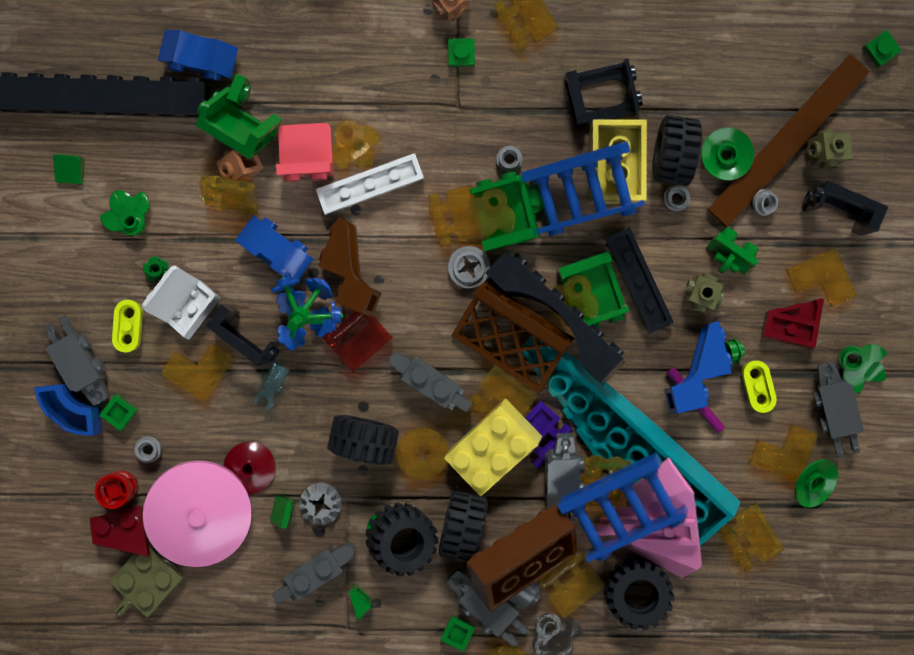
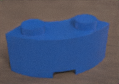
M165 30L157 61L168 64L167 69L183 73V69L204 74V78L219 82L220 77L231 79L238 48L218 39L201 37L182 30Z
M253 215L235 241L254 256L259 257L270 265L272 269L285 278L291 276L292 280L300 279L314 259L306 253L308 247L297 239L292 243L276 231L278 226L265 217L263 220H260Z
M66 384L34 387L40 408L61 429L78 435L103 433L101 417L99 416L101 414L100 406H89L80 401L74 394V391L69 390Z

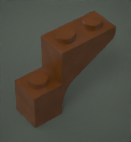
M338 217L336 223L330 229L328 243L320 253L318 267L345 277L343 283L337 289L335 303L372 317L382 292L371 288L361 276L356 226Z

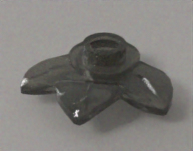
M543 613L537 618L535 623L537 634L532 643L533 650L536 655H547L549 652L553 655H571L573 651L571 638L581 634L582 628L570 616L558 617L554 613ZM549 623L553 624L550 630H545Z

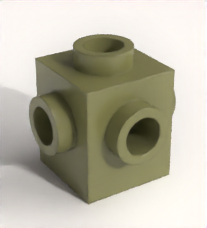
M826 129L817 132V136L807 140L810 166H822V169L837 168L839 164L853 159L850 133H834L833 129Z
M703 273L702 276H695L692 280L689 279L685 286L684 294L686 296L684 302L691 304V309L701 313H705L706 310H715V307H720L724 299L725 293L722 292L724 285L717 283L718 278L710 274ZM704 288L710 289L707 298L702 293Z

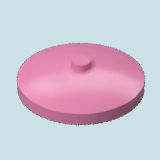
M188 461L165 471L151 486L143 508L144 529L153 547L168 560L188 567L209 566L229 557L244 541L251 523V502L242 481L226 467L209 461Z

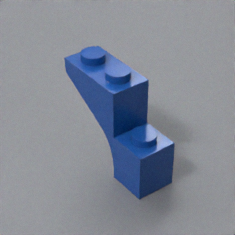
M719 321L704 325L700 329L691 368L687 377L679 384L664 389L670 414L707 407L709 393L702 380L732 373V358L726 352L724 344L726 334L723 327H720Z

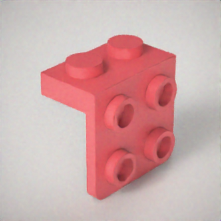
M328 123L282 125L278 128L280 164H276L277 175L284 179V182H298L300 178L311 177L313 181L327 180V176H334L331 127Z

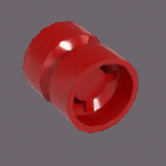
M115 471L100 478L96 483L94 490L95 498L104 508H119L136 497L139 489L138 481L128 471Z

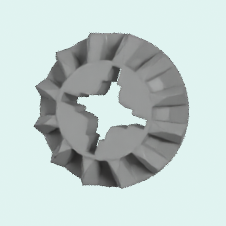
M465 246L456 250L450 257L448 271L451 279L457 285L464 288L478 287L488 277L486 272L490 268V262L487 255L481 249ZM463 257H466L470 263L480 262L473 269L474 278L469 272H458L465 266Z
M315 483L307 487L302 493L299 508L303 518L307 519L311 524L325 525L334 521L339 515L342 502L338 491L334 487L326 483ZM325 494L324 504L329 508H322L318 514H315L317 511L316 505L310 500L318 501Z

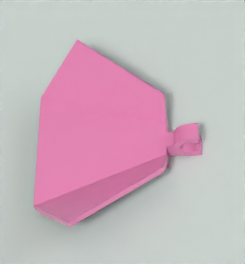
M668 457L661 463L657 475L675 509L686 505L688 509L687 517L677 527H664L624 547L674 575L684 578L702 566L693 490ZM642 478L633 485L651 520L665 514L647 479L644 480ZM623 493L617 499V515L626 531H629L641 524ZM601 517L600 523L596 525L598 535L616 536L607 517Z

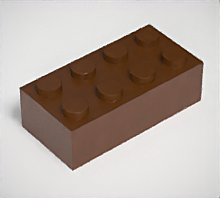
M555 504L549 509L546 508L540 511L529 522L520 524L515 531L506 537H500L483 552L475 553L467 561L472 589L489 611H493L577 554L576 526L565 514L561 513L559 507Z

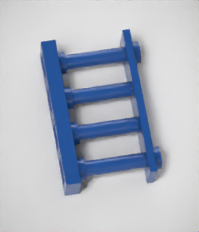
M628 141L521 172L524 183L534 180V184H538L549 225L538 228V234L548 232L549 236L557 235L564 232L563 227L620 213L621 217L637 213L636 208L645 205L644 199L631 202L620 160H623L622 154L631 152ZM606 159L607 164H610L621 206L610 209L606 207L596 167H598L597 161ZM580 166L582 171L586 172L596 209L595 213L584 216L582 215L572 174H574L573 168ZM556 173L558 178L562 179L572 219L561 222L558 220L548 181H550L549 175Z
M657 452L561 497L557 504L561 513L564 514L569 511L572 514L575 513L592 545L586 556L588 562L595 559L602 561L612 554L611 552L664 527H677L685 521L684 518L687 517L688 512L686 505L675 509L657 475L662 463ZM641 477L644 480H648L665 512L664 515L653 520L649 518L632 486L634 485L633 481ZM617 488L619 491H623L641 524L629 531H626L608 498L610 496L609 492ZM592 500L596 503L599 502L616 537L602 542L584 509L586 503Z

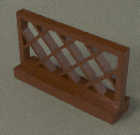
M487 281L483 282L474 292L473 299L451 336L537 393H540L575 338ZM478 301L488 307L490 316L477 317L475 306ZM502 317L508 319L512 330L499 332L496 319ZM491 320L494 334L482 336L479 322ZM474 323L477 337L469 339L460 333L464 325ZM528 332L531 334L534 345L522 347L518 333ZM513 334L516 348L504 350L501 336ZM496 338L499 351L491 353L486 350L484 340ZM549 346L557 351L558 354L554 360L544 361L541 348ZM536 349L539 363L526 365L523 351ZM518 352L521 366L512 367L507 362L506 354ZM540 367L543 378L539 384L530 379L528 369Z

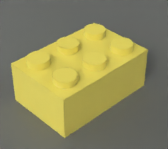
M592 120L590 124V152L628 141L631 152L622 154L623 160L620 161L631 202L643 199L645 202L647 200V120ZM606 159L597 161L598 167H596L605 204H621L610 164H607ZM589 187V204H594Z
M505 398L448 451L444 459L482 496L537 447L542 436Z

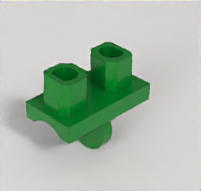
M730 227L716 235L706 248L715 254L713 259L721 263L717 271L723 274L729 269L733 273L740 271L745 275L759 261L755 258L759 248L751 242H746L742 247H739L734 243L738 236L737 232Z

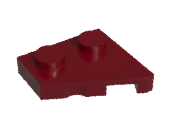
M819 298L814 301L767 311L765 313L761 338L808 349L816 348L824 299Z
M141 505L89 518L92 544L143 557H151L149 541L143 524V507Z

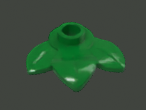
M115 190L109 199L111 210L100 215L102 224L112 232L122 231L128 236L140 235L146 228L144 216L150 207L147 195L142 191L132 198L125 191ZM134 219V223L129 226L130 221Z
M868 344L861 348L850 345L843 348L838 357L839 364L844 369L842 379L852 384L854 392L858 394L862 391L865 380L872 382L885 381L886 372L879 361L887 355V351L877 344ZM850 354L857 356L853 362L847 361V357Z

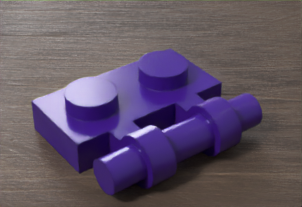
M541 400L524 417L541 434L542 438L548 432L553 436L544 448L538 445L533 449L537 456L531 463L537 469L545 462V453L549 449H554L556 434L571 433L573 431L566 423L558 431L554 425L560 420V417Z

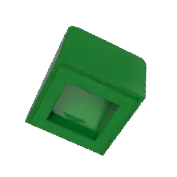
M53 154L55 182L82 185L85 159L80 156Z
M276 496L270 517L271 522L282 529L287 528L290 525L295 505L294 499Z
M353 584L349 590V595L356 618L359 621L371 608L373 599L356 584Z

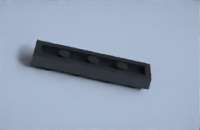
M630 227L606 237L605 241L648 334L674 323Z

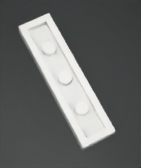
M414 153L318 188L316 192L324 214L328 215L421 181L424 177Z

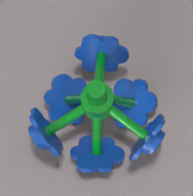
M291 276L282 277L281 280L276 282L277 287L271 289V292L274 293L285 290V293H280L277 296V303L279 304V311L281 313L286 312L289 316V322L287 326H279L277 334L279 335L278 342L285 344L288 350H295L297 346L304 345L305 340L303 338L306 332L302 327L306 324H310L311 329L315 330L318 337H324L333 330L337 331V324L342 323L344 315L341 313V308H336L335 301L332 302V312H328L327 307H321L320 310L315 309L312 313L309 311L317 296L323 300L333 297L329 284L322 279H306L305 283L312 292L306 303L304 302L306 296L303 291L295 292L294 289L290 288L300 283L298 278L292 280Z

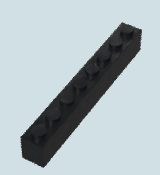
M2 72L0 76V113L198 118L197 110L204 100L208 101L210 96V87L205 82H202V79L194 77L186 78L185 82L176 81V78L160 77V81H151L149 77L134 76L133 80H123L122 76L108 75L107 79H97V76L82 74L80 78H70V75L54 74V78H47L40 73H28L27 77H18L16 73Z

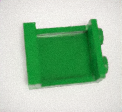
M227 86L221 92L216 91L210 100H204L197 110L199 117L195 126L251 160L274 139L282 118L272 114L264 122L259 121L229 102L227 95L230 87Z
M516 172L503 174L500 176L501 180L492 182L491 179L476 182L477 187L469 189L470 195L475 196L486 239L481 241L484 251H493L541 238L537 231L538 225L527 182L524 183L522 175H516Z
M609 251L557 269L570 309L573 306L578 308L584 314L585 318L583 321L589 327L594 324L599 328V322L609 319L610 323L625 319L624 313L630 312L628 306L626 307L611 265L612 258Z

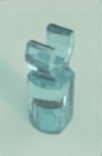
M273 362L262 384L264 389L255 395L253 403L258 404L261 397H266L268 399L266 409L270 410L275 404L274 394H278L289 369Z

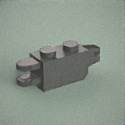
M65 315L59 318L60 324L67 334L64 338L60 337L57 329L51 323L46 325L45 331L53 344L45 349L68 389L75 392L82 391L93 406L109 399L110 396L103 379L107 378L104 373L106 368L101 359L95 357L91 351L93 346L89 338L85 334L82 335L81 332H77Z
M400 353L390 356L389 363L403 374L402 381L442 407L452 410L456 405L465 412H468L473 403L462 396L465 390L460 387V384L417 356L414 360Z
M834 362L817 365L819 384L816 385L817 392H813L816 407H821L823 417L819 418L823 434L828 433V436L832 439L837 457L843 456L844 450L839 438L843 436H849V444L853 453H860L856 434L864 432L853 385L841 379Z
M572 433L556 434L554 449H549L545 453V501L548 509L558 504L561 497L584 487L583 481H580V473H584V458L578 455ZM569 511V512H568V517H569V519H570L571 521H576V515H575V513L572 514V513Z
M351 541L344 542V544L335 549L330 544L288 572L280 581L283 586L273 592L274 600L279 604L288 597H291L293 601L296 599L299 601L342 573L346 566L345 563L354 557L357 547Z
M457 569L448 578V584L456 592L458 601L461 603L459 608L469 617L473 614L480 621L478 623L479 626L487 634L490 635L493 632L497 637L500 635L510 645L515 647L518 641L513 634L506 630L508 625L512 623L519 632L525 635L529 631L527 626L517 618L519 609L515 604L506 601L490 612L472 589L470 576Z

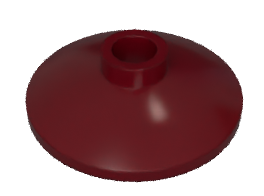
M240 443L228 452L224 460L223 466L232 471L242 481L248 494L263 491L271 484L275 477L276 462L274 456L267 447L260 443ZM245 464L252 466V473L248 474L244 471Z

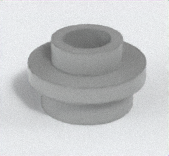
M514 146L503 147L499 150L496 157L498 167L508 173L518 170L523 160L520 150ZM505 156H513L514 162L507 164L504 161Z
M673 185L665 191L663 201L669 210L681 211L688 206L690 194L685 187ZM673 194L680 196L681 200L679 203L672 201Z
M761 189L755 194L753 209L758 215L766 216L777 209L778 198L771 190Z
M146 436L137 441L134 450L136 457L140 461L151 463L160 457L162 447L156 438ZM146 445L152 446L153 452L151 454L145 452Z

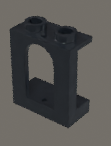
M628 58L619 64L577 73L576 70L566 72L564 82L575 129L589 126L592 120H616L637 115L640 111V107L643 106L640 91L635 89L634 81L637 80L634 65H630ZM611 80L620 81L625 85L627 96L623 103L586 112L580 87Z
M830 181L809 189L803 200V203L806 204L803 211L806 213L822 208L823 203L826 202L856 215L857 219L851 232L860 236L878 232L889 207Z
M221 304L205 326L256 365L272 363L280 353L278 349L280 343L278 341H270L264 350L260 349L230 326L239 311L232 305Z

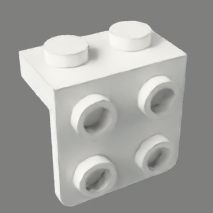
M172 266L163 275L153 291L148 294L141 307L147 313L170 324L184 338L190 339L221 297L201 280L177 266Z

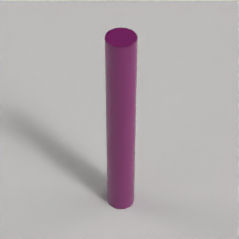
M674 367L666 372V375L675 385L684 380ZM708 406L697 409L716 433L721 432L725 428Z

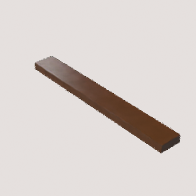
M849 54L755 156L748 172L740 178L733 180L707 211L725 227H728L753 200L755 194L767 185L870 71L853 55Z

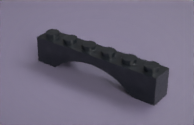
M507 250L487 270L486 275L507 295L534 300L558 314L570 327L575 336L580 352L581 365L603 386L625 364L622 357L624 352L614 342L609 345L604 341L602 337L605 334L596 325L592 324L589 327L583 321L585 318L584 314L575 306L570 309L563 302L566 298L556 288L551 291L545 285L547 280L538 271L535 270L532 273L525 267L528 263L520 254L516 253L513 256Z

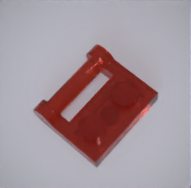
M357 311L337 327V331L333 330L331 333L323 336L326 343L352 372H355L393 338L374 315L370 317ZM365 318L369 324L344 346H341L338 340Z

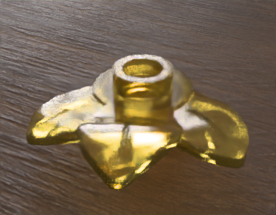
M349 120L339 123L335 129L337 142L332 149L336 165L343 170L353 161L360 166L371 167L374 161V153L371 146L381 141L377 130L369 125L358 126L355 122ZM346 130L353 132V136L350 139H346L343 136Z
M499 188L488 189L483 193L482 197L471 199L464 210V217L475 219V231L480 239L490 237L497 228L507 234L512 233L516 220L514 211L507 205L508 199L505 192ZM490 197L498 199L499 203L497 206H492L489 203Z
M571 276L564 285L554 287L566 298L563 302L570 309L575 306L584 315L590 318L596 317L599 309L598 299L591 293V283L585 276ZM576 283L582 285L583 290L581 293L575 291L574 286Z

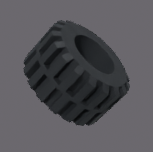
M666 115L663 118L658 129L653 155L652 173L655 182L689 186L695 176L701 152L702 126L699 119Z
M349 415L334 416L327 449L335 455L355 461L378 465L390 464L393 462L399 430L392 425Z
M456 490L451 494L438 548L440 557L467 563L478 552L488 507L485 497Z
M400 502L394 503V507H391L389 504L384 506L385 511L381 512L378 510L375 513L377 518L375 520L370 519L368 524L371 526V529H366L365 535L369 539L365 541L366 546L369 548V553L383 569L392 575L396 573L397 576L404 577L405 572L411 576L415 574L414 570L416 569L422 571L425 569L423 565L426 562L428 564L431 563V554H436L437 548L434 546V544H438V537L435 535L438 533L436 527L423 512L411 504L405 503L403 506ZM412 528L413 532L410 542L401 549L391 550V541L395 534L402 529Z
M635 557L633 561L629 558L625 559V563L622 565L617 563L614 566L616 568L614 572L610 570L608 573L609 579L604 584L606 589L604 597L613 616L622 625H629L634 630H637L638 627H641L642 630H649L648 625L651 624L654 628L659 625L658 620L662 619L665 621L668 618L666 612L672 611L671 601L675 600V595L672 592L674 588L669 581V577L657 564L655 565L647 559L644 561L639 557ZM637 580L649 581L653 586L651 599L642 606L628 605L624 600L626 588Z

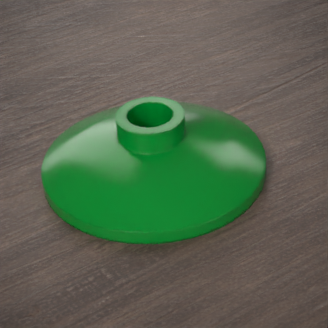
M720 128L712 132L705 139L701 149L702 163L707 172L717 179L726 181L738 179L746 174L753 164V144L744 132L736 128ZM722 151H727L730 154L728 160L722 158Z
M820 459L808 465L798 477L795 485L794 494L797 502L807 508L823 503L832 494L837 485V466L827 459Z

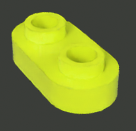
M123 300L114 309L112 343L120 352L135 351L141 343L143 309L134 300ZM129 308L134 311V315L131 318H128L126 315V311ZM127 334L132 337L130 344H126L124 341V337Z
M749 361L743 366L741 371L748 404L754 411L760 413L769 412L775 407L777 401L770 370L761 361ZM753 369H757L758 376L753 379L750 373ZM760 394H763L765 397L762 404L757 402V397Z

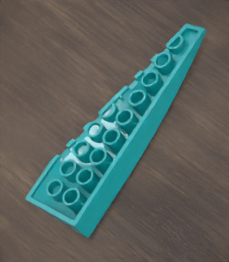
M532 336L522 347L534 345ZM549 346L541 348L544 361L554 360L558 354L557 351ZM536 349L523 351L530 364L539 363ZM567 351L565 352L547 381L548 390L553 397L556 396L564 409L562 411L566 417L572 419L577 427L576 431L600 466H604L607 472L611 474L655 452L658 453L662 462L669 457L694 492L701 546L735 516L741 502L637 407L608 383L602 386L583 368L579 360ZM540 367L533 368L539 377H543ZM643 477L634 480V481H633L634 484H636V483H637L639 480H641Z

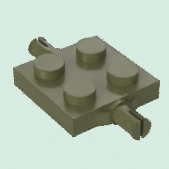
M150 543L151 557L133 554L110 580V583L124 598L114 608V612H119L117 615L121 617L131 606L136 607L147 618L150 617L185 578L175 567L174 563L163 557Z

